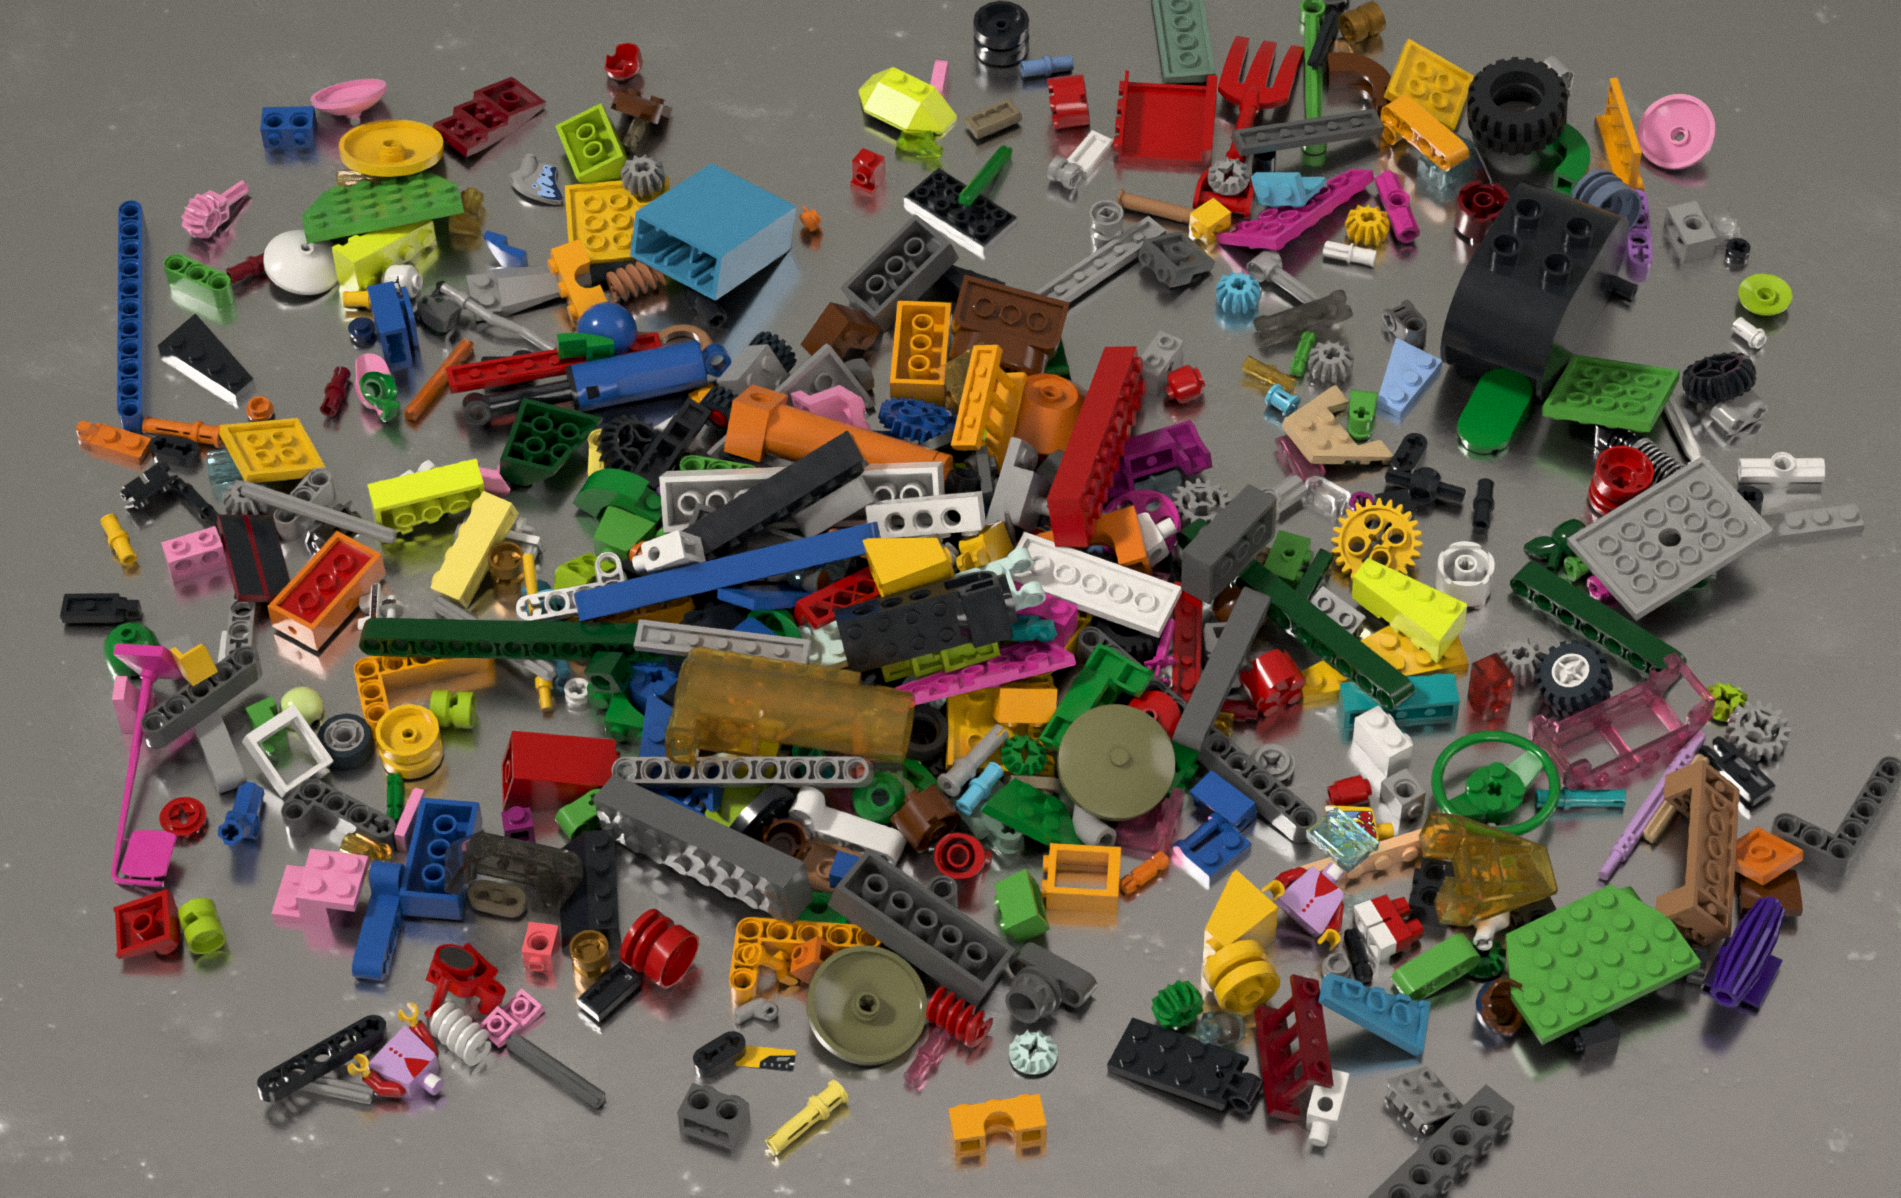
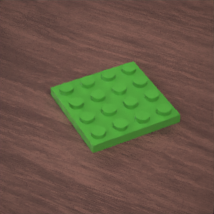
M1574 354L1544 403L1542 416L1552 417L1555 420L1578 421L1581 424L1604 425L1612 429H1631L1638 433L1651 432L1680 379V370Z

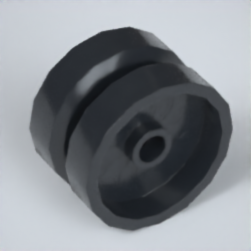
M1009 1L990 2L979 8L973 20L976 55L984 62L1000 66L1014 64L1022 60L1029 49V17L1027 12L1020 5Z

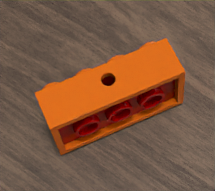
M336 531L267 606L272 627L317 651L359 605V597L368 595L371 592V585L379 583L386 575L382 554Z

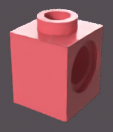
M529 922L521 951L524 968L537 972L544 970L554 972L561 943L558 925Z

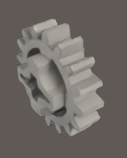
M1197 478L1196 484L1186 481L1185 488L1178 486L1177 493L1172 494V502L1176 506L1181 519V528H1185L1198 518H1202L1210 523L1215 518L1216 513L1221 508L1224 509L1231 502V498H1228V491H1221L1220 483L1212 486L1210 479L1206 483H1201V480Z
M1757 700L1755 706L1746 701L1743 708L1739 705L1736 706L1734 713L1730 714L1727 721L1728 725L1725 731L1730 734L1728 743L1736 742V748L1739 751L1744 750V755L1747 758L1750 754L1755 755L1756 761L1760 760L1761 755H1764L1767 760H1771L1773 753L1779 756L1789 741L1788 737L1791 728L1786 727L1789 720L1788 718H1780L1781 709L1771 710L1772 703L1770 702L1764 707L1760 700ZM1745 719L1746 722L1743 727H1740L1741 721ZM1776 733V739L1771 741L1773 734Z

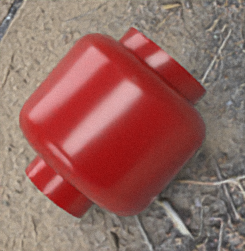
M1184 365L1168 373V384L1164 385L1169 399H1176L1181 405L1202 396L1203 388L1206 387L1198 368H1192L1190 365Z

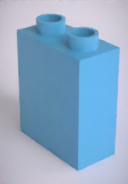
M711 163L636 211L630 256L716 301L790 250L797 206Z

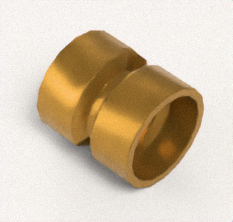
M1369 1L1358 6L1357 9L1340 14L1338 26L1347 43L1354 45L1363 41L1368 36L1371 37L1383 32L1386 28V21L1378 4L1374 1Z
M501 542L493 546L488 553L491 582L494 589L500 593L514 594L521 591L526 585L522 559L524 552L518 544Z
M584 930L572 938L570 942V956L573 974L580 983L593 985L611 969L608 941L602 933L595 930Z

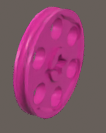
M1145 489L1130 491L1115 498L1103 510L1106 513H1110L1126 504L1134 505L1137 514L1148 513L1155 525L1170 517L1172 522H1174L1173 524L1177 532L1181 530V519L1176 506L1167 496L1157 491ZM1152 502L1161 503L1160 507L1155 511H1148L1146 509ZM1176 533L1164 539L1169 552L1177 543ZM1103 546L1104 552L1107 550L1109 557L1116 555L1115 550Z

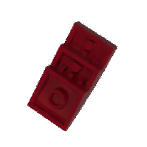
M509 77L474 91L473 100L455 106L453 115L433 123V128L442 135L445 142L465 157H468L493 145L525 124L546 106V101L515 78Z

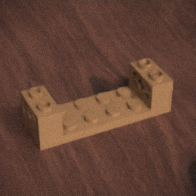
M1704 760L1666 774L1664 799L1689 818L1690 823L1688 828L1689 838L1685 886L1656 896V910L1665 914V918L1671 919L1689 946L1691 944L1705 946L1731 936L1740 789Z

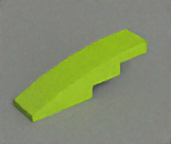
M998 642L974 648L972 643L883 666L880 669L883 680L887 683L912 674L917 678L940 670L948 673L1001 655Z

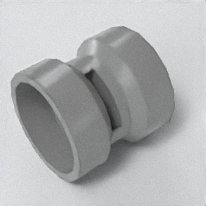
M1058 155L1048 167L1047 178L1054 182L1060 181L1064 187L1072 190L1079 183L1083 168L1076 163H1068L1066 158Z

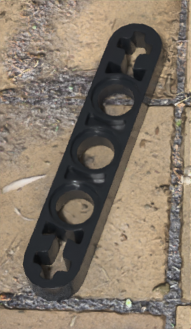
M368 1015L263 1073L257 1080L258 1096L265 1102L279 1101L354 1059V1056L357 1054H362L382 1043L387 1037L385 1019L379 1015ZM349 1040L356 1043L354 1046L347 1048L340 1045L342 1042ZM319 1055L330 1056V1059L324 1062L315 1060ZM302 1069L305 1071V1073H303L300 1076H292L289 1074L292 1070Z

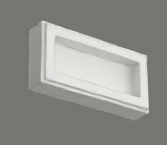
M1092 130L1067 159L1068 163H1076L1082 166V177L1088 178L1111 151L1114 140Z

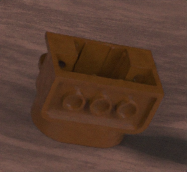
M964 275L951 325L954 338L949 353V363L954 369L967 375L974 345H999L1003 350L999 367L1005 373L1025 372L1028 376L1046 373L1048 362L1056 355L1070 302Z

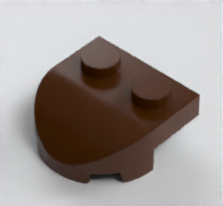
M628 88L627 92L616 90L610 109L658 124L661 115L670 118L673 108L665 105L666 100L652 95L650 100L642 98L643 92Z

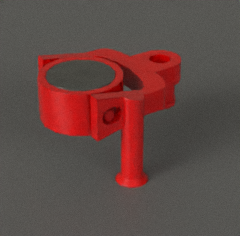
M466 943L464 947L455 944L440 945L434 952L425 979L437 985L429 1009L424 1012L425 1017L430 1019L435 1011L443 1005L448 991L460 998H468L475 995L480 999V1003L477 1006L478 1011L489 1016L503 1002L506 993L505 987L495 980L498 969L490 964L469 943ZM475 972L482 974L481 976L473 979Z

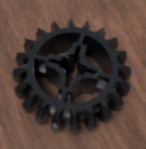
M1723 352L1722 354H1714L1710 357L1705 356L1704 359L1696 360L1695 364L1689 365L1683 371L1682 386L1689 401H1693L1696 404L1702 403V405L1708 403L1715 405L1718 402L1724 403L1727 400H1734L1737 396H1743L1744 392H1749L1751 387L1756 384L1757 373L1750 356L1744 355V353Z
M624 414L612 419L608 425L602 428L601 435L597 440L599 446L596 451L602 454L599 461L606 463L605 469H619L633 473L662 430L656 431L653 428L654 422L647 424L645 417L637 419L635 414L628 417Z

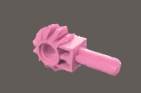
M241 180L221 195L211 190L202 195L197 193L194 199H189L187 207H184L185 212L181 216L183 219L182 227L186 229L189 235L195 238L208 239L211 233H216L219 225L230 218L229 206L249 193V186H247L245 181Z

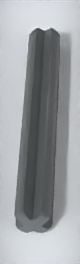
M513 1033L507 1039L506 1043L509 1050L594 1108H599L605 1102L606 1094L604 1091L520 1034Z

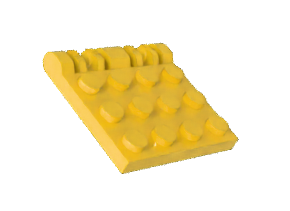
M1049 675L1042 682L1054 685V678ZM1022 678V679H1018V680H1014V681H1010V682H1041V681H1036V680H1031V679H1027V678ZM986 687L946 698V721L948 724L946 771L953 767L955 759L965 757L990 732L994 725H1000L992 716L994 688ZM1018 723L1016 727L1002 726V730L996 736L999 737L1006 729L1009 734L1008 739L1012 738L1015 734L1018 736L1029 734L1030 738L1036 740L1040 737L1045 727L1029 726V723ZM1039 740L1041 746L1045 747L1044 744ZM1005 741L976 769V774H981L989 762H994L1003 769V776L1014 775L1006 769L1001 760V749ZM1045 747L1046 753L1053 751L1052 749ZM1023 748L1020 752L1023 758L1022 763L1030 756L1027 754L1026 748ZM1046 755L1045 767L1035 776L1055 778L1054 757Z

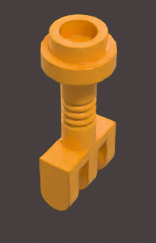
M759 943L748 944L744 947L742 958L748 966L758 967L760 964L776 970L779 982L789 986L798 983V978L790 974L791 954L781 950L773 956L768 955L764 946Z

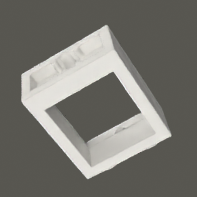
M294 704L247 734L242 741L281 798L288 794L292 795L305 780L312 778L320 780L330 773L328 768L334 762ZM291 724L318 764L286 785L259 747V744Z

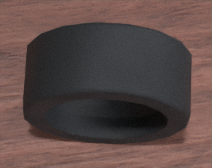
M928 704L914 705L910 709L899 711L892 727L891 740L899 754L907 759L917 760L918 762L932 760L941 753L948 736V724L944 715L938 709ZM913 720L924 721L936 730V739L933 743L927 745L915 744L904 736V725Z

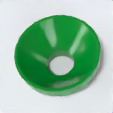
M877 771L874 772L873 780L869 785L854 788L852 803L855 812L860 818L884 825L890 823L891 817L905 805L903 800L906 796L902 784L896 777L886 772ZM884 789L888 793L889 800L886 805L877 806L872 802L871 795L874 790Z

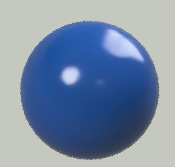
M601 302L592 305L582 314L578 321L577 333L594 334L613 339L614 355H620L628 352L629 347L636 342L637 325L632 314L623 306L613 302Z

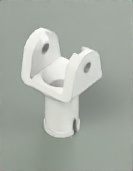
M1501 898L1494 900L1489 909L1481 912L1482 909L1477 908L1468 917V920L1477 928L1473 939L1474 946L1477 945V949L1489 950L1493 945L1495 932L1509 925V907Z

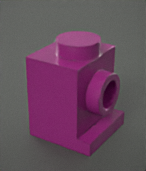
M514 806L508 811L501 812L507 851L536 846L530 807ZM528 831L529 836L511 839V833Z

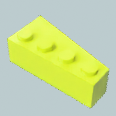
M433 220L370 231L361 237L354 235L348 238L346 245L341 246L337 244L331 247L338 283L349 291H366L368 286L381 283L382 274L389 266L405 264L436 239Z
M477 459L461 461L443 467H435L430 470L367 484L375 523L395 529L397 533L401 531L403 535L412 532L413 526L427 521L431 524L439 521V518L444 513L456 514L472 507L473 502L485 491Z
M1367 558L1353 576L1352 599L1377 618L1382 617L1388 621L1390 628L1397 633L1401 631L1409 637L1411 644L1418 649L1423 648L1430 653V658L1436 663L1439 662L1465 626L1467 603Z

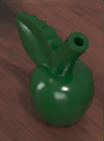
M1570 519L1558 525L1553 530L1551 537L1541 536L1534 538L1524 545V549L1535 558L1541 560L1548 559L1546 569L1555 573L1563 555L1566 557L1577 556L1567 545V538L1585 528L1586 525L1580 520Z

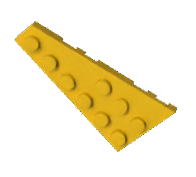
M1390 625L1360 640L1406 677L1450 674L1468 670L1469 662L1459 636L1456 637L1438 663L1430 658V653L1423 648L1418 649L1411 644L1409 637L1401 631L1397 633L1390 628ZM1322 660L1301 671L1306 678L1305 686L1301 690L1303 704L1338 697L1340 683L1350 681Z

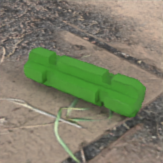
M1305 331L1302 334V341L1299 342L1293 357L1294 360L1290 364L1289 373L1292 376L1301 377L1304 374L1309 360V353L1316 344L1317 335L1314 332Z

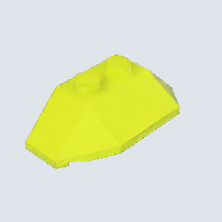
M895 67L872 75L858 90L865 113L906 133L926 134L935 132V134L943 135L957 120V115L936 87Z

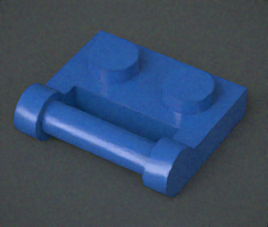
M1213 812L1208 816L1206 823L1184 840L1180 839L1175 842L1172 848L1180 859L1210 883L1251 850L1252 843L1228 824L1225 819ZM1214 830L1220 833L1197 853L1190 850Z

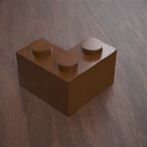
M830 302L800 345L813 356L821 347L828 344L840 359L843 360L845 353L850 347L867 350L874 343L875 337L881 329L863 310Z

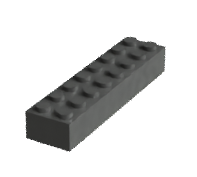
M614 774L593 797L596 814L602 830L614 829L617 842L626 845L635 853L640 852L649 856L658 864L664 863L674 868L682 875L687 874L696 878L705 886H713L721 890L728 897H736L754 909L764 910L777 920L783 919L793 924L813 900L803 861Z

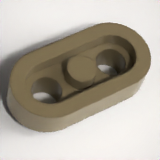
M1017 775L1002 777V783L1005 786L1016 778L1050 796L1060 792V779Z
M479 880L474 882L468 890L470 905L478 911L513 918L521 915L527 907L524 891L515 886L489 880ZM482 897H488L486 900H481Z

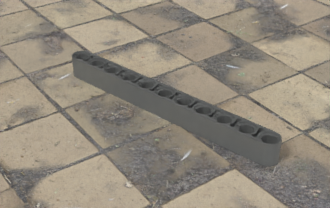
M1085 627L1079 632L1076 655L1083 664H1086L1098 643L1108 646L1126 658L1140 664L1098 628ZM1153 676L1144 692L1160 691L1169 695L1177 703L1182 716L1187 703L1157 677ZM1125 692L1120 693L1127 701L1131 702L1135 698V696ZM1148 713V715L1154 718V713ZM1213 726L1201 752L1198 754L1197 760L1209 771L1212 770L1254 801L1256 811L1289 839L1299 844L1309 842L1313 838L1317 822L1315 811Z

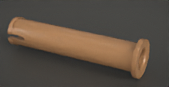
M1124 189L1120 190L1117 198V203L1122 208L1190 224V213L1196 210L1126 193Z

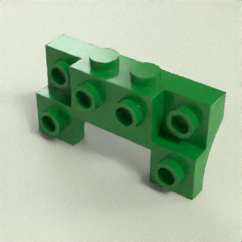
M1098 643L1038 739L1045 747L1058 752L1067 729L1079 716L1093 708L1114 704L1121 692L1140 698L1154 673L1149 668L1135 663L1114 649Z

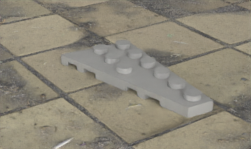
M828 344L821 347L774 390L788 395L786 405L794 407L791 393L801 390L810 396L841 385L860 396L864 401L865 408L869 409L876 405L837 353ZM726 435L706 452L710 458L719 459L718 453L725 446Z

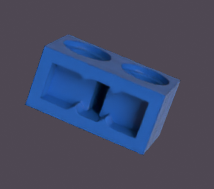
M314 106L263 107L260 131L264 148L315 146L318 124Z

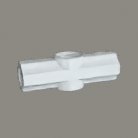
M1778 452L1771 458H1739L1738 481L1740 483H1769L1775 488L1783 489L1788 487L1791 482H1824L1825 462L1822 458H1794L1786 452Z

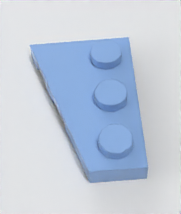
M1396 338L1377 399V408L1400 419L1442 368V360Z

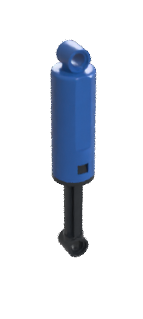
M691 340L565 366L567 380L489 396L472 392L464 397L462 411L465 420L473 426L484 425L495 416L518 412L523 398L551 405L572 401L575 411L587 412L706 387L708 383L707 375L720 377L731 365L732 361L727 350L722 345L710 344L702 351L700 343L697 340ZM713 357H723L722 361L719 364H710V361ZM474 405L483 406L482 411L477 414L471 413L469 410Z

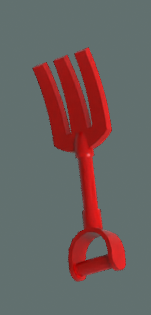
M1235 37L1218 84V92L1225 99L1239 106L1240 113L1235 130L1251 128L1259 109H1272L1288 103L1299 65L1304 56V47L1290 46L1279 68L1273 87L1269 88L1266 86L1276 53L1277 42L1265 40L1262 42L1251 64L1245 82L1239 83L1250 38ZM1232 141L1226 156L1234 160L1238 157L1239 161L1244 164L1246 156L1239 155ZM1209 169L1203 172L1196 185L1192 208L1197 209L1214 198L1230 212L1244 214V219L1250 220L1254 207V188L1251 175L1247 187L1243 190L1247 198L1207 192L1211 188L1208 182ZM1233 170L1229 171L1227 174L1224 173V182L1230 176L1234 177Z

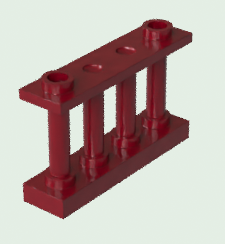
M1292 974L1290 976L1292 997L1279 1009L1259 1005L1254 1010L1268 1116L1294 1122L1300 1117L1298 1096L1310 1085L1331 1089L1334 1083L1323 1007L1318 1003L1320 996L1319 980ZM1295 1012L1296 1022L1288 1029L1287 1017ZM1298 1037L1300 1049L1292 1055L1290 1044ZM1302 1064L1303 1076L1295 1081L1294 1070Z

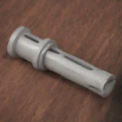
M998 724L994 725L990 732L965 757L955 759L953 767L946 774L943 773L937 778L939 787L947 795L957 796L960 793V787L966 781H971L975 778L976 769L1009 738L1006 729L997 737L996 735L1003 727Z

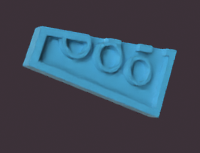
M1332 973L1322 978L1318 1003L1414 1056L1424 1051L1431 1002L1426 1000L1419 1002L1410 1000V996L1401 993L1398 995L1385 992L1384 988L1377 986L1373 988L1365 987L1360 981Z

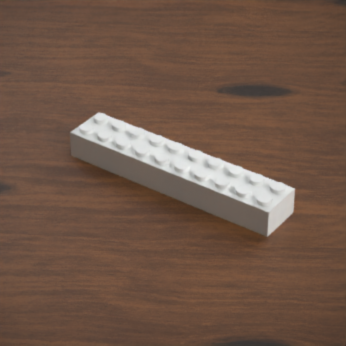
M943 461L870 464L864 468L865 471L861 474L875 497L874 501L945 495ZM786 467L666 471L659 477L663 532L682 531L687 528L697 503L718 509ZM848 477L847 479L843 480L842 482H840V486L850 481L851 479ZM823 492L815 498L818 500L828 493ZM866 506L831 527L866 524ZM799 507V508L795 509L794 511L791 512V514H792V515L795 514L796 512H798V511L801 510L802 508ZM920 513V520L924 524L933 523L932 516L929 513ZM792 515L783 522L777 523L775 521L769 525V527L776 529L799 528ZM892 515L894 525H905V521L900 515Z

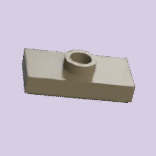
M1010 99L964 117V124L976 139L1022 121V114Z

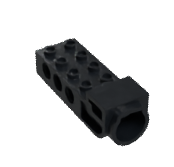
M993 571L972 572L833 610L851 675L972 643L974 648L1011 639L1013 638L1011 624L1018 623L1005 573L996 575Z

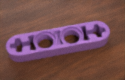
M1634 189L1641 197L1642 210L1639 219L1644 223L1635 224L1628 232L1626 244L1627 264L1632 272L1644 274L1651 269L1653 260L1648 197L1645 192ZM1641 238L1645 243L1636 244L1632 239ZM1638 254H1642V262H1639L1637 259Z

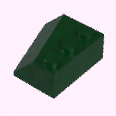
M523 398L500 458V475L504 481L523 486L554 476L588 438L589 434L602 422L603 417Z

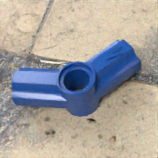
M245 782V784L239 785L232 811L227 812L225 822L218 826V837L224 841L225 845H236L245 838H257L260 826L259 813L265 795L263 787L253 782Z

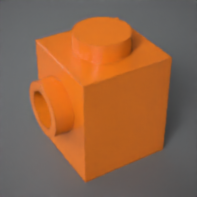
M816 936L793 948L790 974L810 984L820 965L840 949L821 937Z

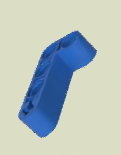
M373 860L369 872L371 896L352 961L353 977L384 981L403 915L399 891L405 870L404 863Z

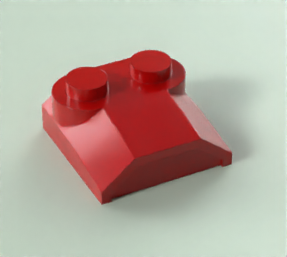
M168 889L113 907L116 922V957L118 959L152 951L160 955H166L174 951L179 945L180 923L177 914L178 908L172 893Z

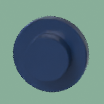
M358 317L349 323L348 331L355 341L366 342L373 337L375 324L370 318Z

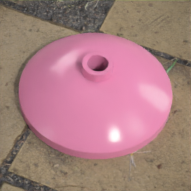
M380 79L352 80L326 87L313 94L310 100L312 106L319 111L336 116L346 115L347 118H355L361 116L362 111L373 107L385 95L387 85L385 81Z
M1686 94L1668 95L1655 101L1644 112L1638 125V142L1645 157L1654 165L1669 170L1684 169L1698 163L1710 151L1716 136V123L1712 112L1700 99ZM1678 135H1684L1681 141H1676Z

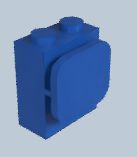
M393 281L367 287L375 330L383 359L388 368L413 363L409 336H411L413 346H419L414 313L406 286L400 287L402 298H400Z

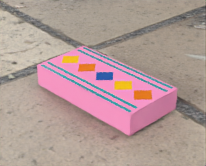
M414 788L395 829L394 838L396 847L400 852L408 853L421 797L426 798L423 789Z

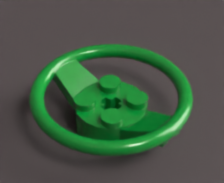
M1480 731L1455 740L1441 752L1434 764L1431 775L1433 796L1441 812L1454 826L1457 825L1470 833L1488 838L1517 837L1537 829L1553 814L1561 794L1559 773L1548 754L1534 742L1517 734L1504 731ZM1500 742L1526 751L1507 766L1501 762H1493L1489 766L1475 770L1466 780L1465 792L1450 800L1447 799L1443 788L1444 771L1449 761L1461 750L1478 743ZM1545 770L1549 781V793L1546 803L1535 816L1513 826L1495 827L1483 825L1484 821L1498 823V826L1513 822L1520 814L1524 794Z

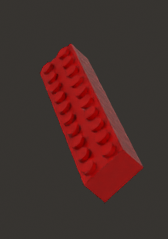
M1137 346L1105 347L1047 497L1055 547H1088L1092 535H1096L1097 521L1102 518L1103 504L1108 501L1109 488L1114 485V474L1119 471L1120 457L1125 454L1126 441L1130 440L1131 427L1136 424V413L1141 410V399L1147 393L1146 380H1142L1141 376L1143 359L1138 357Z

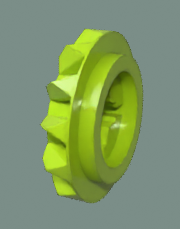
M1717 681L1714 686H1707L1702 696V706L1705 712L1712 718L1724 722L1728 721L1730 714L1734 713L1737 705L1743 708L1745 702L1748 701V694L1742 692L1741 686H1732L1730 681L1727 684H1721ZM1721 695L1725 696L1726 699H1731L1730 707L1725 701H1720Z

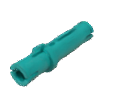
M1562 787L1557 807H1562L1563 810H1570V807L1625 808L1626 803L1623 801H1626L1625 789L1570 790L1569 787ZM1536 789V795H1538L1535 796L1536 808L1544 806L1549 790Z

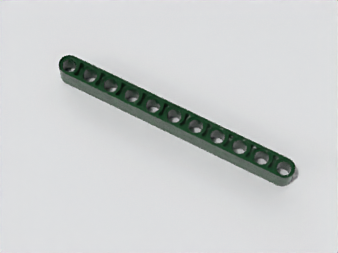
M1198 518L1177 532L1176 541L1180 548L1184 550L1198 535L1200 529L1209 523L1202 518ZM1253 559L1230 582L1231 588L1234 585L1241 590L1244 587H1248L1271 596V603L1266 613L1268 618L1386 710H1394L1414 695L1415 688L1404 674L1257 560Z
M370 618L364 623L359 641L360 650L370 656L591 661L597 651L623 652L629 662H661L664 660L662 653L635 650L634 642L638 623Z

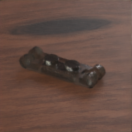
M1336 290L1329 296L1269 316L1262 315L1255 318L1253 324L1255 329L1260 332L1259 340L1261 345L1270 346L1300 336L1305 331L1312 332L1351 318L1353 312L1351 307L1346 304L1347 296L1345 291ZM1336 306V311H1329L1328 308ZM1277 326L1278 330L1270 331V328Z

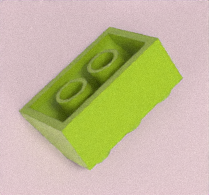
M602 103L555 126L578 182L596 183L622 180V167H624L628 157L613 121Z

